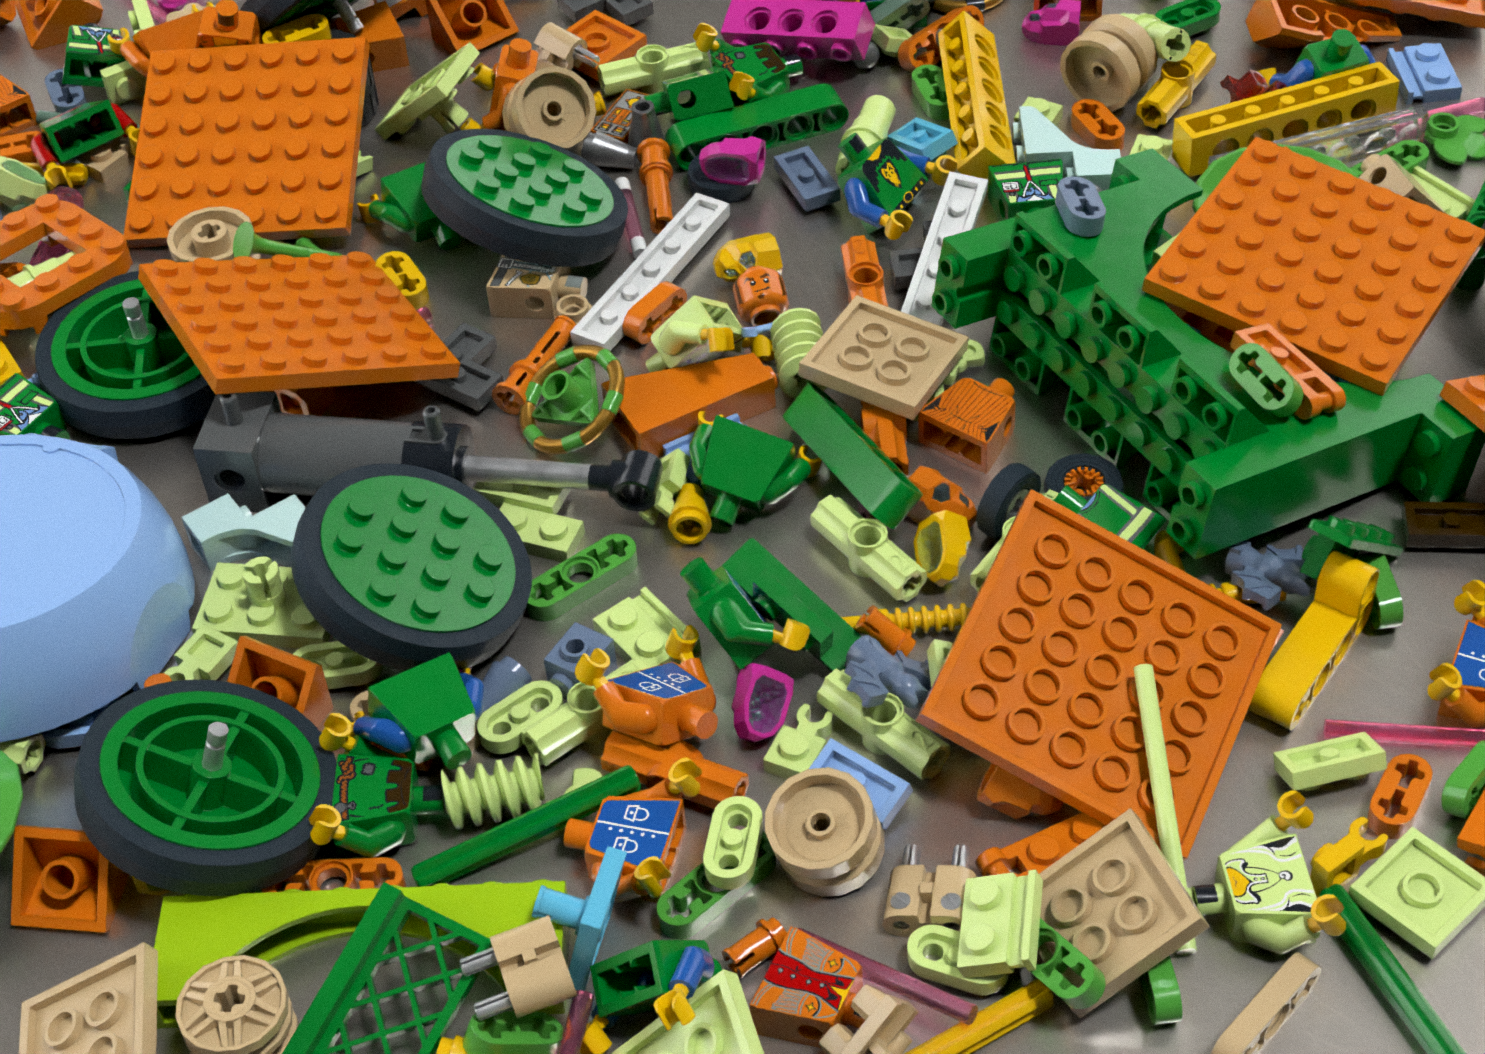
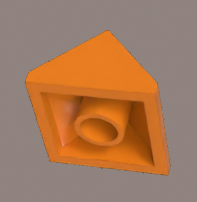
M425 0L432 39L451 55L469 42L480 51L519 32L504 0Z
M239 637L227 682L254 688L282 700L302 713L318 728L334 708L322 666L250 637Z
M18 825L14 830L11 925L106 933L110 931L129 874L105 858L91 843L84 830Z

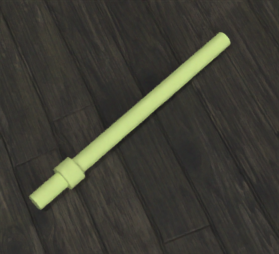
M1140 664L1135 666L1133 670L1160 848L1195 903L1193 889L1187 888L1153 665ZM1195 938L1176 950V953L1188 955L1197 952Z

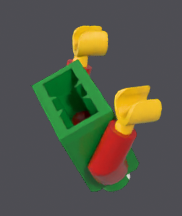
M109 99L84 103L40 123L39 127L42 132L38 133L31 141V150L42 171L45 172L44 177L52 194L58 195L55 189L57 185L67 183L70 189L73 187L66 168L61 166L60 163L121 135L129 137L131 153L135 156L139 128L118 105L110 103Z

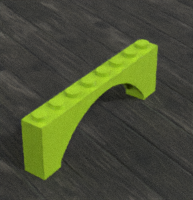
M547 879L523 883L489 881L483 884L471 885L438 883L432 886L420 887L391 885L401 890L404 896L488 938L537 920L532 917V913L541 885L568 894L565 881H551ZM338 887L332 890L302 891L288 889L283 892H250L230 896H198L188 894L183 896H163L154 949L158 951L157 1029L179 1028L175 1018L177 998L186 981L203 966L223 957L240 955L263 959L271 965L298 950L320 942L352 936L380 888L351 889L348 887ZM412 914L400 932L401 936L418 938L424 941L432 939L428 922ZM552 922L568 967L570 928ZM437 927L439 937L450 934ZM464 940L443 946L463 957L475 954L478 947ZM499 965L483 970L500 985L504 992L507 991ZM566 1000L537 1012L566 1014Z

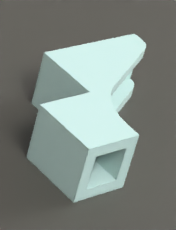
M1019 106V122H1012L1013 145H1019L1015 147V163L1062 158L1063 178L1071 176L1081 177L1091 181L1103 191L1109 189L1115 159L1121 158L1120 149H1094L1079 145L1032 106Z
M227 493L181 518L191 547L210 572L215 570L217 562L231 563L242 559L263 556L270 557L272 562L276 561L277 564L291 567L292 544L299 519L306 507L293 494L252 515L246 505L239 507Z

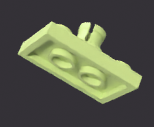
M469 42L406 88L374 130L386 140L396 132L403 135L413 126L417 117L422 121L430 115L442 126V129L447 134L454 131V125L459 126L469 114L453 99L458 92L454 86L457 83L461 84L473 73L474 68L471 64L480 52Z
M266 556L256 557L246 564L217 562L192 627L193 634L202 624H205L237 641L240 636H247L270 646L301 648L306 645L329 642L331 636L316 621L305 606L296 588L292 568L278 567L276 561L272 562V559Z
M724 969L697 988L693 997L687 999L696 1015L689 1024L683 1026L678 1021L671 1030L667 1031L661 1019L657 1018L611 1053L764 1054L738 975Z

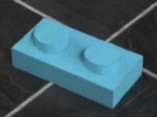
M917 117L887 137V139H890L900 148L930 157V162H935L938 157L946 155L947 150L958 144L953 130Z

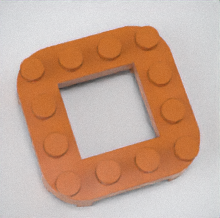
M55 194L42 195L36 199L35 204L5 215L0 221V261L38 240H41L51 248L61 243L76 254L49 272L39 274L33 281L22 287L17 286L0 274V335L7 337L10 332L9 330L34 327L36 334H39L48 322V314L109 279L127 273L131 265H133V261L124 235L79 206L68 201L59 200Z

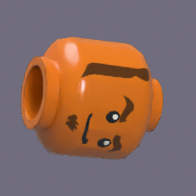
M752 266L745 270L734 282L733 295L737 311L741 320L753 326L771 323L781 313L788 310L789 299L782 275L776 270L763 266Z

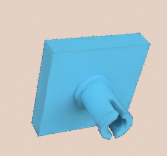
M607 846L590 896L587 895L586 899H582L541 885L532 913L533 918L537 919L549 915L551 922L576 929L575 935H577L569 973L575 990L585 993L591 975L590 966L596 961L611 917L627 855L626 851Z

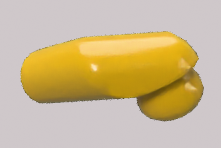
M1165 530L1157 533L1154 538V556L1186 572L1179 557V553H1182L1184 548L1176 543Z

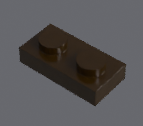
M1403 503L1401 516L1406 547L1485 548V503Z

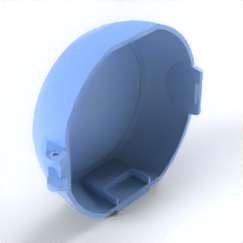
M36 433L0 435L1 743L57 728L102 708L131 688L134 692L143 689L147 678L161 672L190 632L189 610L193 606L195 598V580L185 545L165 508L139 478L118 462L116 450L112 446L92 445Z

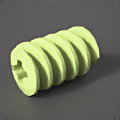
M794 308L781 313L773 321L770 328L779 386L784 393L792 398H796L808 382L824 391L827 389L826 386L798 376L800 361L823 335L819 316L816 312L807 308Z
M538 753L533 755L531 768H527L521 757L516 756L512 771L510 772L507 771L501 759L495 760L493 775H488L482 763H476L474 777L469 779L463 767L459 766L456 769L454 782H450L443 769L441 770L447 814L457 830L464 827L466 814L470 815L476 826H481L485 810L489 811L493 820L497 823L502 821L504 807H508L515 818L522 815L523 804L527 803L530 810L541 806L543 800H545Z

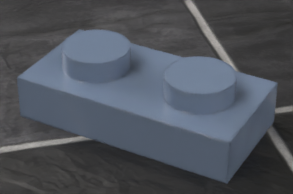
M809 146L774 156V169L806 212L841 200L840 187Z

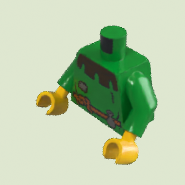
M699 23L693 34L696 46L700 51L708 52L710 50L711 66H718L725 70L734 107L790 92L789 78L803 74L802 61L797 53L780 58L768 43L733 47L720 38L715 40L718 32L714 27L706 23Z
M331 713L324 722L325 728L319 736V743L327 751H336L340 747L345 749L344 754H338L332 806L327 804L316 806L309 818L310 824L314 825L310 832L311 839L318 845H325L333 838L337 857L360 854L368 858H375L397 846L412 844L417 839L419 815L445 814L446 805L442 785L420 786L414 761L407 758H399L381 750L362 739L359 735L351 737L349 735L352 731L351 722L343 714Z

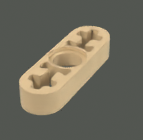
M1299 952L1294 953L1222 1033L1211 1054H1258L1312 992L1319 980L1322 968Z

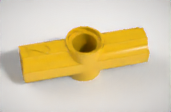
M1197 40L1190 46L1188 54L1182 60L1177 62L1166 61L1163 63L1160 78L1137 104L1136 115L1143 120L1144 125L1156 129L1159 125L1166 124L1178 109L1185 108L1191 104L1193 90L1216 63V53L1210 49L1209 44Z

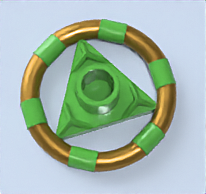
M597 345L573 346L549 359L532 377L525 393L527 398L525 405L520 406L519 420L524 438L534 449L547 454H566L588 446L611 424L623 401L625 376L621 362L610 350ZM591 360L597 361L609 375V390L600 412L595 364ZM580 362L570 374L561 370ZM541 395H543L545 399L538 404ZM535 419L543 423L585 428L562 439H552L546 437L536 426Z

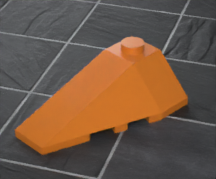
M1256 0L1245 20L1253 42L1265 48H1270L1271 46L1281 49L1305 48L1309 44L1330 39L1333 32L1338 29L1350 31L1355 35L1360 44L1399 42L1402 37L1392 14L1331 0Z

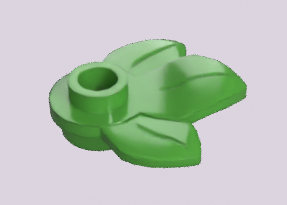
M1440 112L1430 116L1429 120L1424 124L1423 137L1434 145V152L1444 161L1455 165H1463L1467 159L1473 161L1485 160V137L1482 135L1485 132V119L1471 115L1456 117L1450 113Z

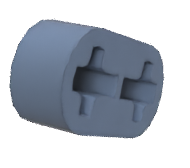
M63 68L54 70L45 77V85L55 112L64 113L87 103L81 85L62 84Z
M1071 176L1061 179L1058 183L1055 203L1066 228L1079 236L1091 237L1100 234L1104 226L1106 208L1095 185L1081 177Z

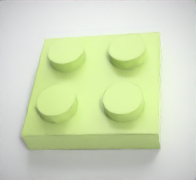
M1411 827L1350 886L1348 894L1356 905L1433 959L1485 907V877L1423 833Z

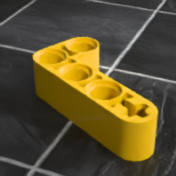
M1337 550L1331 552L1319 574L1313 602L1264 669L1249 705V711L1291 731L1298 725L1365 627L1374 603L1380 574L1378 568Z

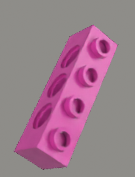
M731 0L720 33L725 42L733 47L768 43L779 57L797 53L799 57L808 60L825 58L843 62L849 60L864 61L875 22L865 2Z

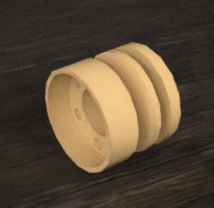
M247 955L223 957L203 966L186 981L177 998L175 1018L190 1054H282L299 1026L287 988L279 971L265 960Z

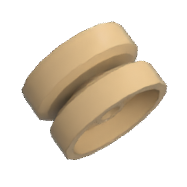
M1104 14L1095 19L1084 29L1081 35L1077 36L1065 48L1061 55L1060 71L1065 85L1077 100H1098L1113 112L1123 107L1135 95L1136 91L1140 90L1152 78L1157 70L1158 55L1154 42L1138 23L1119 14Z
M559 66L543 67L514 84L505 97L502 110L506 131L538 138L566 150L585 139L593 127L596 115L594 95L586 81L574 71Z
M225 206L207 207L187 214L179 219L169 230L167 244L172 260L175 262H193L195 259L203 257L216 261L233 260L235 233L241 223L245 221L251 223L250 218L240 210ZM260 254L249 256L254 259H262Z
M830 767L802 771L788 778L773 793L765 811V833L787 878L802 891L820 897L841 896L862 887L878 870L885 853L884 830L864 785L849 773Z

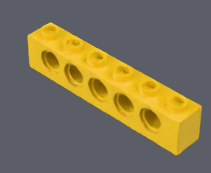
M962 11L938 32L950 125L958 142L954 146L955 159L958 162L957 171L961 174L988 180V166L1015 163L994 34L967 12Z
M1379 61L1174 118L1172 158L1189 177L1202 175L1213 161L1239 148L1248 147L1255 137L1274 142L1275 144L1303 146L1309 142L1392 120L1395 118L1400 80Z

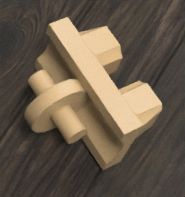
M866 984L853 998L851 1007L865 1022L855 1034L846 1026L837 1023L827 1031L819 1041V1045L825 1054H902L913 1041L904 1030L919 1011L908 1001L886 994L878 988Z

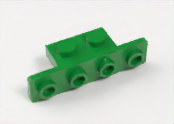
M1331 515L1327 521L1311 519L1308 528L1319 534L1318 536L1313 535L1304 547L1302 560L1305 562L1300 572L1318 580L1326 559L1334 550L1356 558L1360 550L1400 557L1404 548L1392 543L1395 537L1393 533L1371 523L1369 525L1360 521L1355 523L1346 518L1341 520Z
M750 538L722 566L753 600L756 609L769 621L775 620L782 628H784L788 618L809 626L811 632L805 646L801 649L803 652L809 651L830 672L836 668L840 671L846 669L844 665L847 652L852 644L862 636L758 541Z

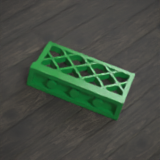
M383 882L282 1054H354V1050L378 1042H382L385 1054H393L389 1039L418 1030L422 1044L418 1054H435L441 1038L447 1033L480 972L465 976L462 973L461 967L448 971L442 947L464 940L478 947L475 952L478 953L492 948L490 938L404 896L401 890ZM412 914L428 922L432 939L404 948L400 932L410 915ZM437 927L450 934L439 937ZM395 942L397 951L389 953ZM435 949L441 974L413 983L407 958ZM400 961L406 985L377 994L373 978L379 968ZM461 978L453 990L451 981ZM444 983L449 999L445 1007L440 1012L422 1017L416 992ZM368 989L370 997L362 999L363 995ZM409 995L415 1020L386 1029L380 1004ZM373 1007L379 1032L350 1041L347 1023L352 1014ZM434 1024L427 1037L425 1027ZM341 1035L343 1044L334 1046Z

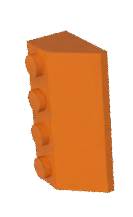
M15 0V6L31 48L36 50L66 43L69 26H83L87 23L98 24L103 13L99 0Z

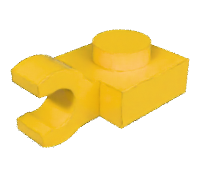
M1359 817L1351 823L1348 834L1334 845L1326 843L1318 849L1310 862L1312 866L1310 879L1316 897H1319V893L1324 888H1329L1334 884L1345 886L1357 877L1360 866L1369 860L1380 857L1384 853L1388 836L1383 833L1374 840L1364 839L1362 836L1366 833L1369 820L1366 817Z

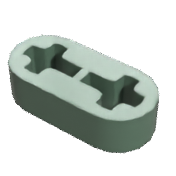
M886 0L871 10L870 14L877 25L907 29L927 15L930 10V4L928 0Z

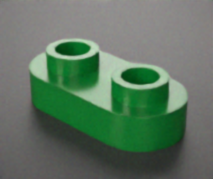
M1184 0L1159 10L1155 16L1168 25L1185 30L1191 36L1208 30L1219 23L1221 4L1217 0Z

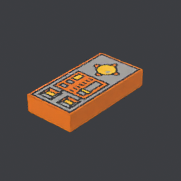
M626 89L591 129V132L596 133L599 130L628 144L632 117L631 106L634 102L643 100L644 96L648 94Z

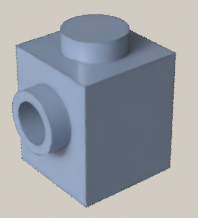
M575 622L544 658L547 681L559 687L563 699L567 700L569 690L580 682L575 676V667L583 653L590 657L596 648L602 649L607 653L610 658V665L604 673L605 677L618 669L614 640Z

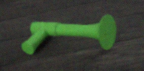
M246 221L238 227L233 241L234 258L237 256L249 257L253 254L271 256L283 254L291 257H310L313 253H325L330 256H341L340 253L320 249L306 237L299 238L295 245L262 238L254 233L253 226L250 222Z

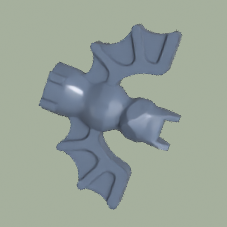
M1244 540L1230 546L1225 561V572L1232 576L1231 584L1240 586L1243 589L1241 598L1258 602L1262 605L1263 610L1271 609L1280 601L1281 590L1287 594L1308 596L1311 593V589L1316 588L1318 581L1300 572L1305 562L1302 560L1304 549H1302L1301 545H1296L1292 549H1277L1272 545H1267L1266 553L1261 554L1251 547V542Z
M870 635L860 637L847 652L844 673L851 676L847 690L855 692L861 698L863 707L870 708L882 705L888 692L898 696L903 705L910 709H916L919 703L924 704L931 690L928 660H925V662L912 660L906 657L900 650H897L893 656L882 647L879 641Z

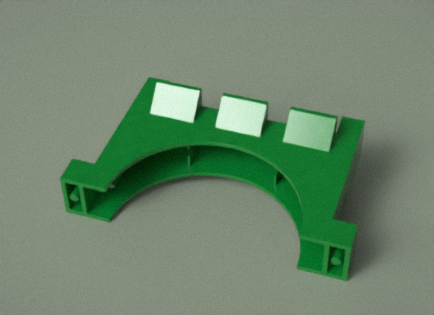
M1153 148L1115 159L1109 189L1098 192L1106 208L1103 230L1096 236L1085 237L1070 232L1066 228L1057 206L1053 205L1030 213L1018 212L1013 218L943 238L931 306L955 329L995 317L989 350L1037 396L1045 394L1061 377L1071 387L1063 421L1088 443L1097 454L1112 462L1119 469L1137 451L1142 453L1151 462L1142 496L1169 521L1166 532L1194 559L1201 558L1395 481H1398L1421 502H1441L1466 492L1485 443V433L1439 396L1444 385L1430 373L1409 379L1392 381L1383 396L1353 383L1336 382L1346 395V404L1342 410L1333 413L1322 411L1319 416L1307 420L1300 419L1295 412L1290 416L1276 417L1261 407L1232 376L1229 370V362L1233 353L1214 344L1193 330L1162 299L1142 291L1144 278L1152 267L1153 251L1172 238L1163 229L1166 214L1185 202L1201 197L1203 189ZM1247 364L1250 372L1258 377L1260 373L1254 367ZM1273 385L1269 388L1276 395L1278 401L1285 397Z

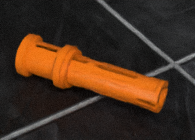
M653 137L643 140L638 145L637 159L642 163L639 169L640 180L647 188L650 229L658 235L666 227L667 222L669 223L673 219L669 190L673 169L668 162L670 146L665 140Z
M564 315L557 316L525 359L514 362L510 367L509 376L505 382H500L492 390V398L501 410L512 415L519 414L520 406L525 405L527 399L525 393L532 377L549 359L561 352L571 340L570 331L576 326L571 318ZM512 395H515L514 400L510 401L509 399L512 397Z

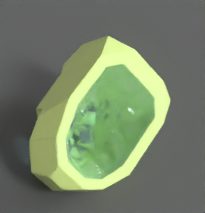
M0 156V203L11 208L21 204L29 206L35 204L36 199L49 193L50 188L45 177L40 172L16 159Z

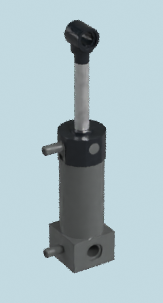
M262 391L217 394L193 446V452L209 503L228 493L239 507L246 505L250 512L256 513L272 506L276 494H295L296 496L313 497L317 490L327 481L347 470L360 466L384 463L405 464L430 469L454 478L471 488L474 481L608 492L609 497L614 499L620 507L634 512H641L650 509L655 504L663 471L661 460L656 455L643 450L627 452L621 460L613 459L610 466L476 456L471 428L467 424L443 423L440 409L437 406L426 407L422 413L424 421H415L413 423L290 414L281 412L276 392Z

